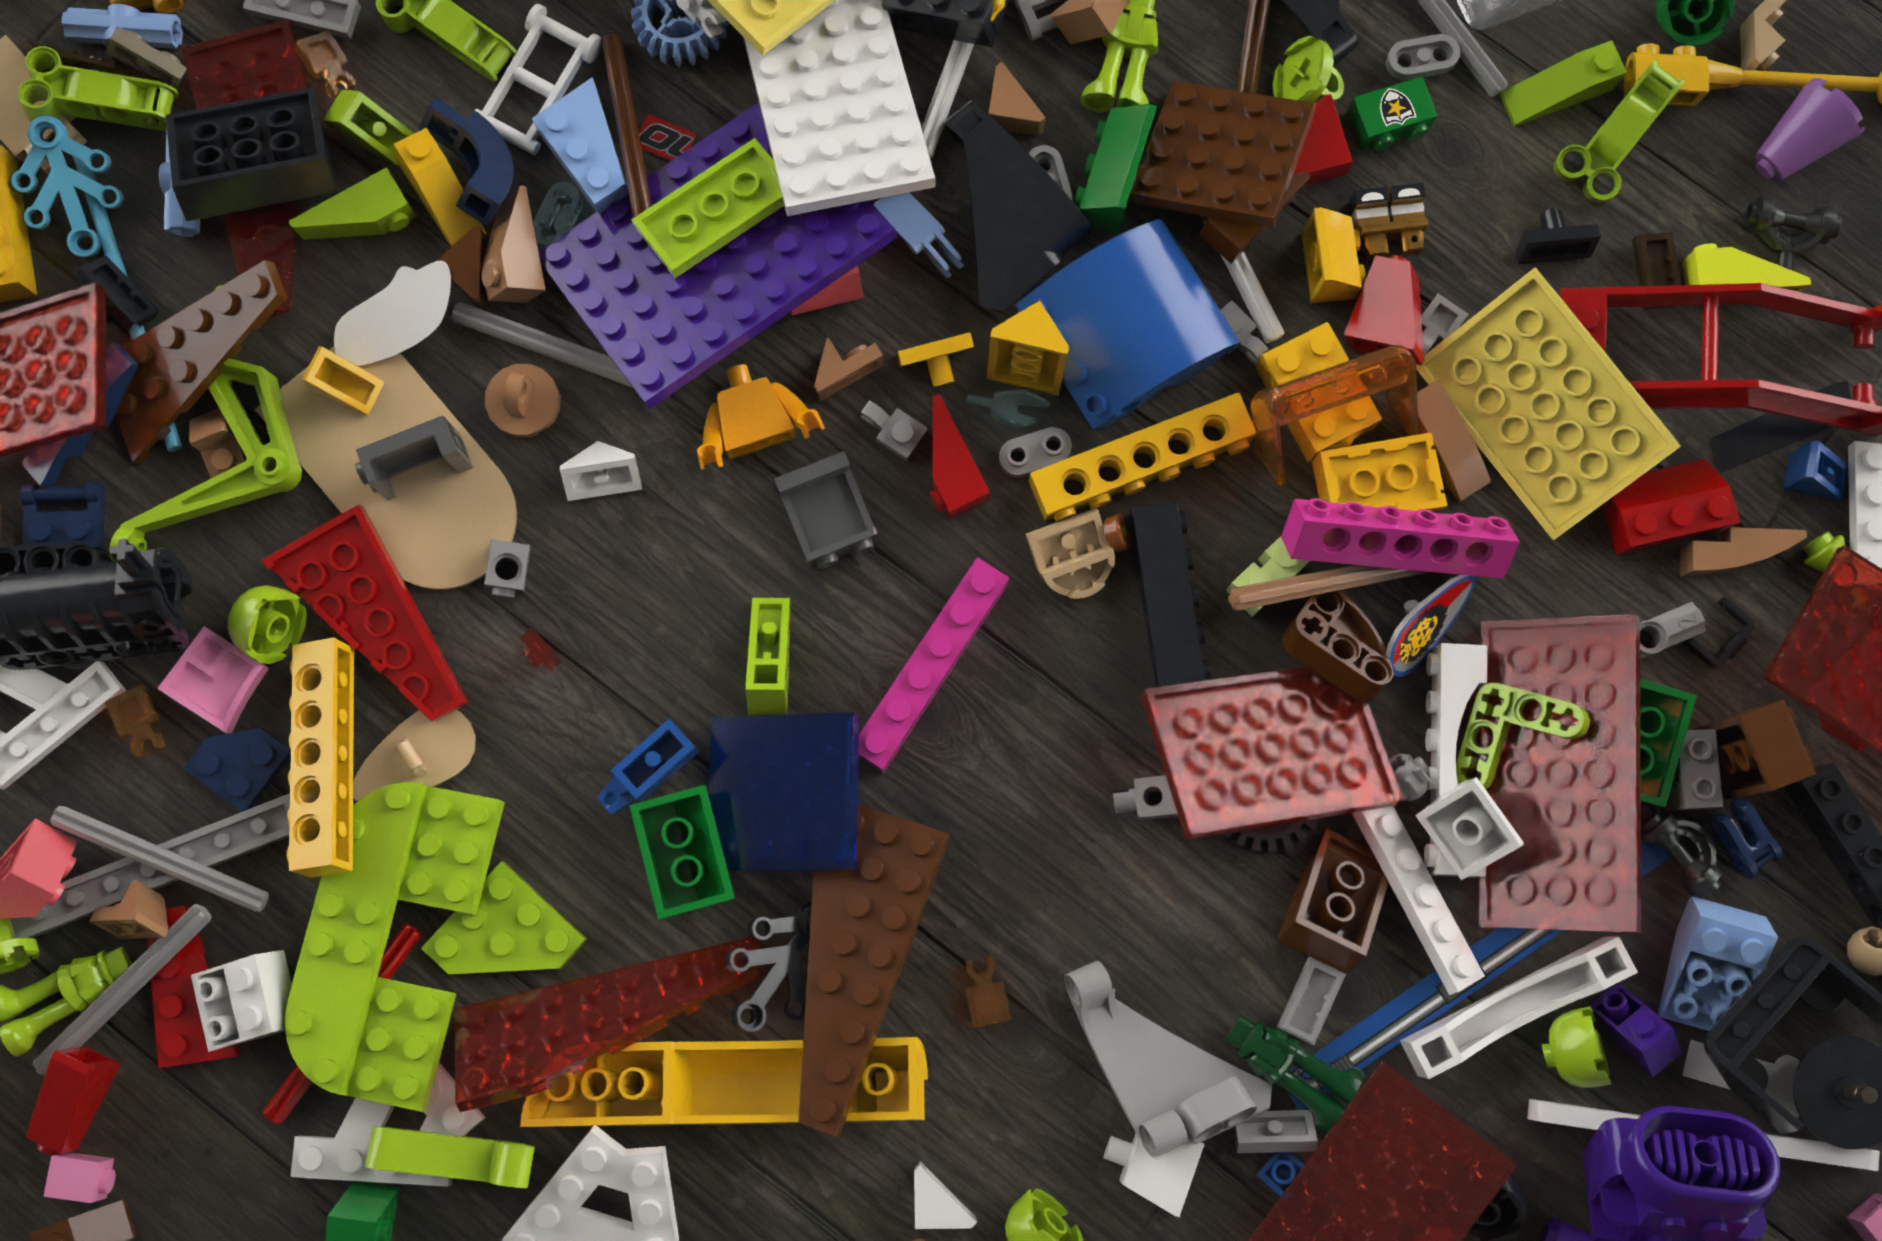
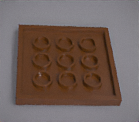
M1173 81L1137 170L1129 195L1130 203L1274 228L1315 115V103Z

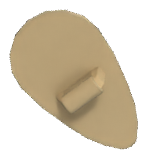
M420 710L415 712L399 724L365 759L353 781V799L359 801L372 791L394 783L416 782L435 787L455 777L469 765L475 752L476 735L471 722L458 710L436 722L430 721Z

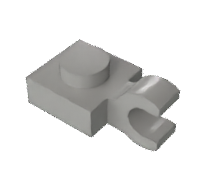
M1439 293L1422 314L1424 356L1435 341L1441 343L1456 331L1469 315Z
M1231 300L1220 311L1241 343L1229 351L1228 354L1238 348L1255 366L1261 355L1268 350V347L1259 338L1251 335L1256 331L1257 325Z
M869 400L861 411V418L881 431L876 437V441L905 461L909 459L928 431L927 427L896 408L892 416H889L881 407Z

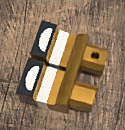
M1424 183L1391 186L1389 191L1388 187L1355 190L1347 203L1349 215L1352 217L1353 229L1359 230L1360 244L1363 246L1368 261L1374 260L1376 255L1388 256L1387 241H1399L1401 256H1415L1421 253L1424 242L1423 233L1429 226L1428 219L1425 218L1423 200L1426 197Z

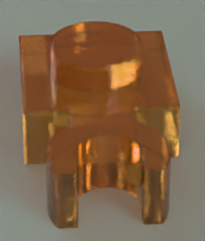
M329 30L297 41L294 49L313 79L321 76L324 77L326 81L325 91L332 99L336 98L340 91L335 83L343 84L346 90H354L356 81L353 75L343 70L346 68L348 60Z
M139 685L105 702L119 736L126 738L132 735L130 749L136 757H146L143 744L147 739H151L154 748L160 750L165 748L163 737L151 728V725L159 722L160 718L146 687Z
M991 955L986 956L988 968L983 973L974 971L971 959L966 961V971L975 980L976 984L975 987L965 988L973 1028L1011 1020L1004 982L992 983L991 976L995 971V961Z

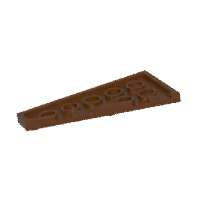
M266 260L260 262L122 346L138 364L115 413L132 463L143 464L151 455L148 452L157 440L163 441L171 432L169 426L181 413H187L222 373L219 368L229 357H236L243 348L241 343L253 329L259 330L286 299L287 295L274 262Z

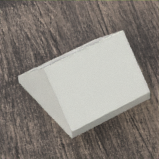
M1478 778L1460 783L1415 815L1461 880L1524 844Z

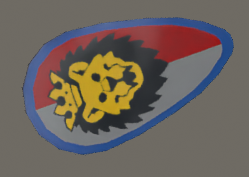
M1458 575L1440 586L1422 602L1409 600L1404 604L1406 617L1395 629L1386 650V656L1391 660L1394 676L1402 677L1409 674L1433 650L1467 602L1476 584L1477 576Z

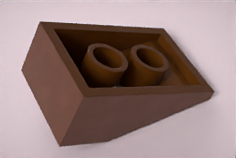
M1325 828L1288 906L1277 940L1345 974H1348L1367 956L1388 886V880L1372 850Z

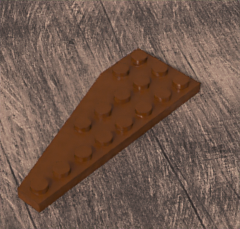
M841 799L813 875L798 1123L836 1138H839L951 837L946 832Z

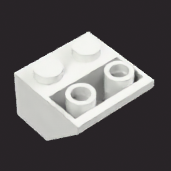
M284 950L254 954L191 975L208 1052L285 1031V1012L292 982Z

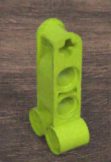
M376 0L377 10L391 31L405 33L415 27L494 83L498 80L496 75L509 59L517 53L516 49L507 40L451 0ZM403 6L400 12L390 14L391 10L395 7Z
M39 46L28 52L25 64L31 79L23 82L18 89L19 101L30 122L40 116H52L59 119L60 114L163 131L167 130L166 115L171 113L172 103L178 98V91L173 86L160 81L65 66L62 64L58 53L46 46ZM45 69H52L49 72L41 73ZM45 101L43 104L33 105L35 102Z
M1656 58L1585 147L1581 145L1565 147L1554 161L1553 169L1555 175L1564 182H1574L1580 178L1584 180V196L1594 204L1608 202L1618 194L1622 181L1615 169L1686 81L1683 78L1679 81L1657 65L1659 60ZM1569 154L1578 156L1582 163L1581 170L1576 173L1566 171L1563 167L1564 156ZM1604 176L1610 181L1611 190L1609 194L1600 195L1594 191L1592 184L1595 177Z

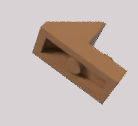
M828 337L814 385L819 401H823L884 366L883 354L877 344L874 343L868 347L860 345L847 354V359L843 361Z
M220 408L189 420V442L201 452L211 478L247 460Z
M133 880L130 883L121 903H116L115 906L96 907L89 920L119 939L165 938L169 931L163 896L137 880Z

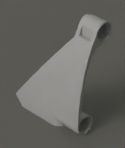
M1094 961L1065 974V987L1088 1042L1125 1115L1151 1157L1156 1158L1191 1140L1193 1143H1201L1269 1110L1272 1084L1270 1085L1267 1081L1196 1047L1115 999V988L1112 989L1109 974L1102 963Z

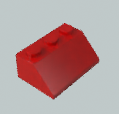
M1706 459L1648 471L1602 504L1615 555L1719 533L1740 523L1730 485Z

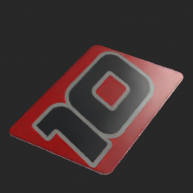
M651 114L646 116L639 130L642 149L669 161L674 160L690 149L696 137L695 133Z

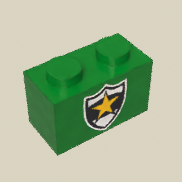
M1423 76L1356 96L1347 110L1348 118L1361 151L1373 148L1374 151L1383 150L1393 145L1396 140L1406 137L1408 140L1421 138L1429 132L1438 116Z

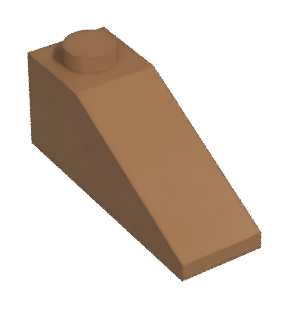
M519 185L510 192L495 217L481 265L482 282L486 288L488 301L526 304L546 290L526 186Z

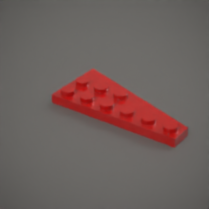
M354 506L261 560L270 570L278 574L294 593H298L312 606L313 611L346 642L363 654L379 673H383L399 688L398 691L430 721L436 722L469 703L364 506Z

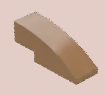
M1436 380L1405 400L1400 408L1417 433L1425 434L1432 432L1434 446L1431 449L1436 450L1441 477L1458 502L1491 483L1483 459L1465 422L1439 380Z
M1730 527L1716 535L1717 541H1691L1679 548L1680 577H1705L1729 573L1752 566L1807 538V530Z

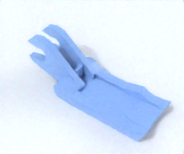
M909 192L883 197L874 203V206L894 227L896 233L903 239L911 251L917 255L924 250L945 278H949L952 275L948 271L949 266L931 246L933 241L936 240L953 265L959 269L964 266L960 262L962 258L943 236L945 230L942 225Z

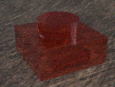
M530 628L519 637L527 646L522 650L523 654L536 668L542 664L552 671L562 662L534 629Z

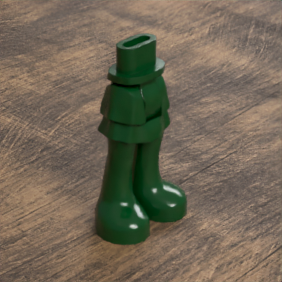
M1240 1015L1224 1040L1239 1050L1236 1055L1244 1057L1247 1064L1258 1077L1263 1076L1270 1085H1277L1302 1102L1314 1114L1315 1128L1325 1136L1338 1122L1345 1111V1106L1321 1093L1288 1069L1292 1064L1323 1084L1347 1104L1351 1102L1366 1076L1364 1071L1356 1067H1350L1344 1071L1335 1069L1301 1047L1298 1040L1288 1038L1287 1032L1271 1027H1263V1023L1260 1021L1255 1024L1243 1015Z

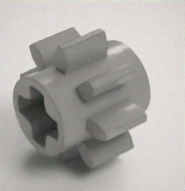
M1410 754L1395 755L1383 767L1381 776L1385 781L1381 786L1391 798L1398 796L1401 801L1416 800L1428 789V782L1431 779L1427 773L1430 769L1420 756L1413 759Z

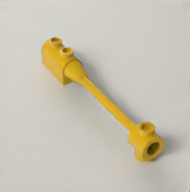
M1653 43L1638 46L1637 52H1632L1628 56L1625 66L1627 73L1624 76V97L1655 58L1659 60L1657 65L1679 81L1682 78L1685 79V83L1667 105L1697 106L1708 94L1709 90L1737 87L1739 85L1803 88L1813 78L1827 81L1822 86L1827 90H1834L1837 87L1844 91L1875 92L1878 102L1882 104V72L1878 77L1742 70L1740 67L1710 60L1706 56H1696V48L1694 46H1679L1673 50V54H1660V46Z

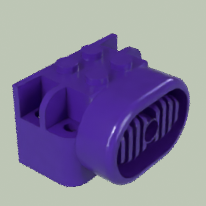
M1660 1106L1646 1111L1638 1119L1613 1118L1604 1121L1582 1152L1592 1240H1759L1766 1231L1767 1222L1764 1206L1769 1202L1771 1194L1776 1189L1780 1179V1160L1774 1145L1767 1135L1749 1120L1732 1113L1679 1106Z

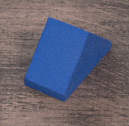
M1811 441L1789 454L1783 489L1834 501H1843L1848 464L1820 441Z

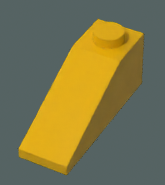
M427 127L394 143L399 167L449 245L452 247L472 227L480 226L487 236L481 222L456 207L463 188Z

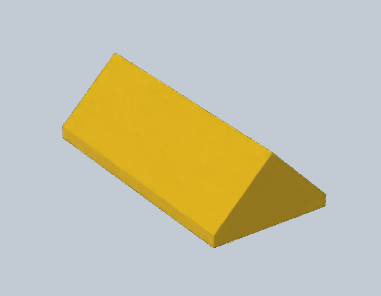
M1041 301L1036 302L992 328L987 379L1058 396L1069 345Z

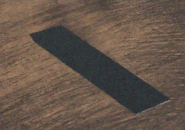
M1848 381L1833 383L1815 391L1852 400ZM1766 413L1711 438L1718 473L1721 474L1832 426Z

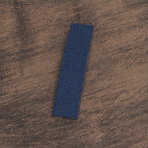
M112 343L82 373L59 401L38 432L22 465L40 486L54 487L67 457H81L95 427L110 426L138 367V364L119 344Z

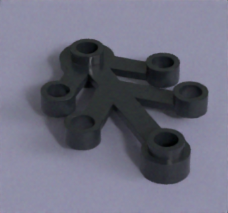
M812 902L800 906L795 916L777 919L757 917L749 922L747 932L749 937L755 941L767 940L772 934L795 932L786 946L751 951L737 948L727 953L725 965L728 970L734 973L744 972L751 966L774 963L749 1000L741 1001L734 1006L731 1020L738 1031L744 1033L756 1032L764 1026L767 1018L764 1006L785 976L789 999L784 1004V1013L790 1020L805 1019L806 997L800 954L807 944L809 949L810 927L807 924V918L811 915ZM758 922H762L765 926L763 936H760L756 931ZM737 953L743 957V965L740 968L734 964V956ZM807 970L806 975H805L806 982H807V973H808V970ZM796 1001L802 1006V1011L798 1016L793 1012V1004ZM744 1009L748 1010L751 1015L750 1021L747 1024L741 1020V1013Z

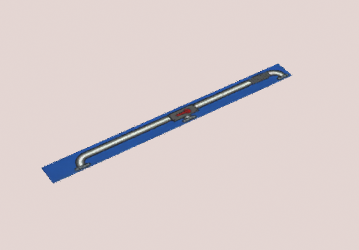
M1642 830L1604 855L1622 890L1670 858L1665 850L1645 844L1639 837ZM1552 890L1469 947L1485 975L1484 977L1460 992L1449 995L1437 971H1434L1314 1053L1313 1056L1340 1071L1350 1067L1362 1070L1400 1044L1401 1039L1419 1031L1573 925L1574 923L1571 922L1556 890ZM1295 1066L1289 1070L1321 1093L1327 1094L1330 1092L1327 1087ZM1289 1094L1299 1110L1306 1108L1302 1102Z

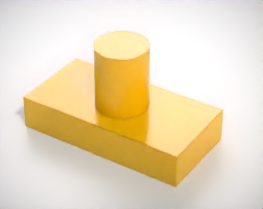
M971 332L901 350L896 352L900 367L926 360L933 387L954 381L948 354L973 348L974 344Z

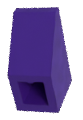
M1619 982L1612 985L1588 1005V1007L1592 1008L1595 1017L1624 1053L1651 1077L1657 1075L1682 1054L1673 1028Z

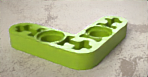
M1500 683L1485 684L1476 695L1457 759L1456 776L1458 785L1471 779L1466 776L1467 770L1475 769L1477 765V771L1482 773V777L1479 780L1485 790L1491 786L1510 723L1566 739H1577L1582 737L1590 726L1588 713L1584 708L1571 702ZM1498 694L1499 697L1504 699V703L1502 706L1496 705L1493 710V705L1488 703V699L1490 696ZM1537 700L1541 704L1542 713L1537 720L1527 721L1523 716V708L1527 702ZM1573 711V717L1578 719V724L1576 726H1569L1566 731L1565 724L1551 720L1552 712L1563 716H1570ZM1483 714L1490 717L1492 714V717L1499 719L1498 724L1482 720ZM1489 727L1494 733V741L1489 747L1480 748L1476 742V734L1481 728ZM1472 751L1481 755H1488L1487 761L1482 759L1478 761V758L1471 756Z

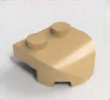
M1096 508L1025 534L1039 575L1055 592L1069 598L1079 599L1091 596L1105 586V581L1110 574L1111 568H1114L1115 554L1113 548H1110L1106 541L1103 523Z

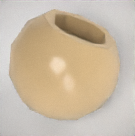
M1871 926L1859 929L1848 941L1847 957L1853 967L1859 972L1871 976L1882 975L1881 928Z

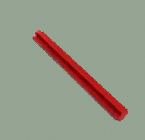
M402 924L385 947L378 977L390 979L420 940L422 934L417 928L411 924ZM298 1066L295 1067L263 1110L264 1117L274 1124L284 1122L313 1083Z

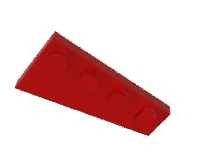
M190 906L166 908L168 929ZM199 933L151 978L158 1068L242 1056L238 1044L208 1052L191 978L192 974L209 969L204 956L206 952ZM148 938V948L159 938Z

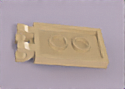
M4 35L0 39V140L22 162L26 159L32 147L28 139V128L31 122L28 121L19 101L18 89L23 82L30 80L31 76L25 64L26 56L9 37ZM45 101L35 102L33 105L43 104ZM60 114L58 120L65 125L68 137L84 145L87 140L70 123L76 117ZM47 129L43 133L45 142L55 135L54 130ZM46 156L40 167L48 174L51 171V167Z

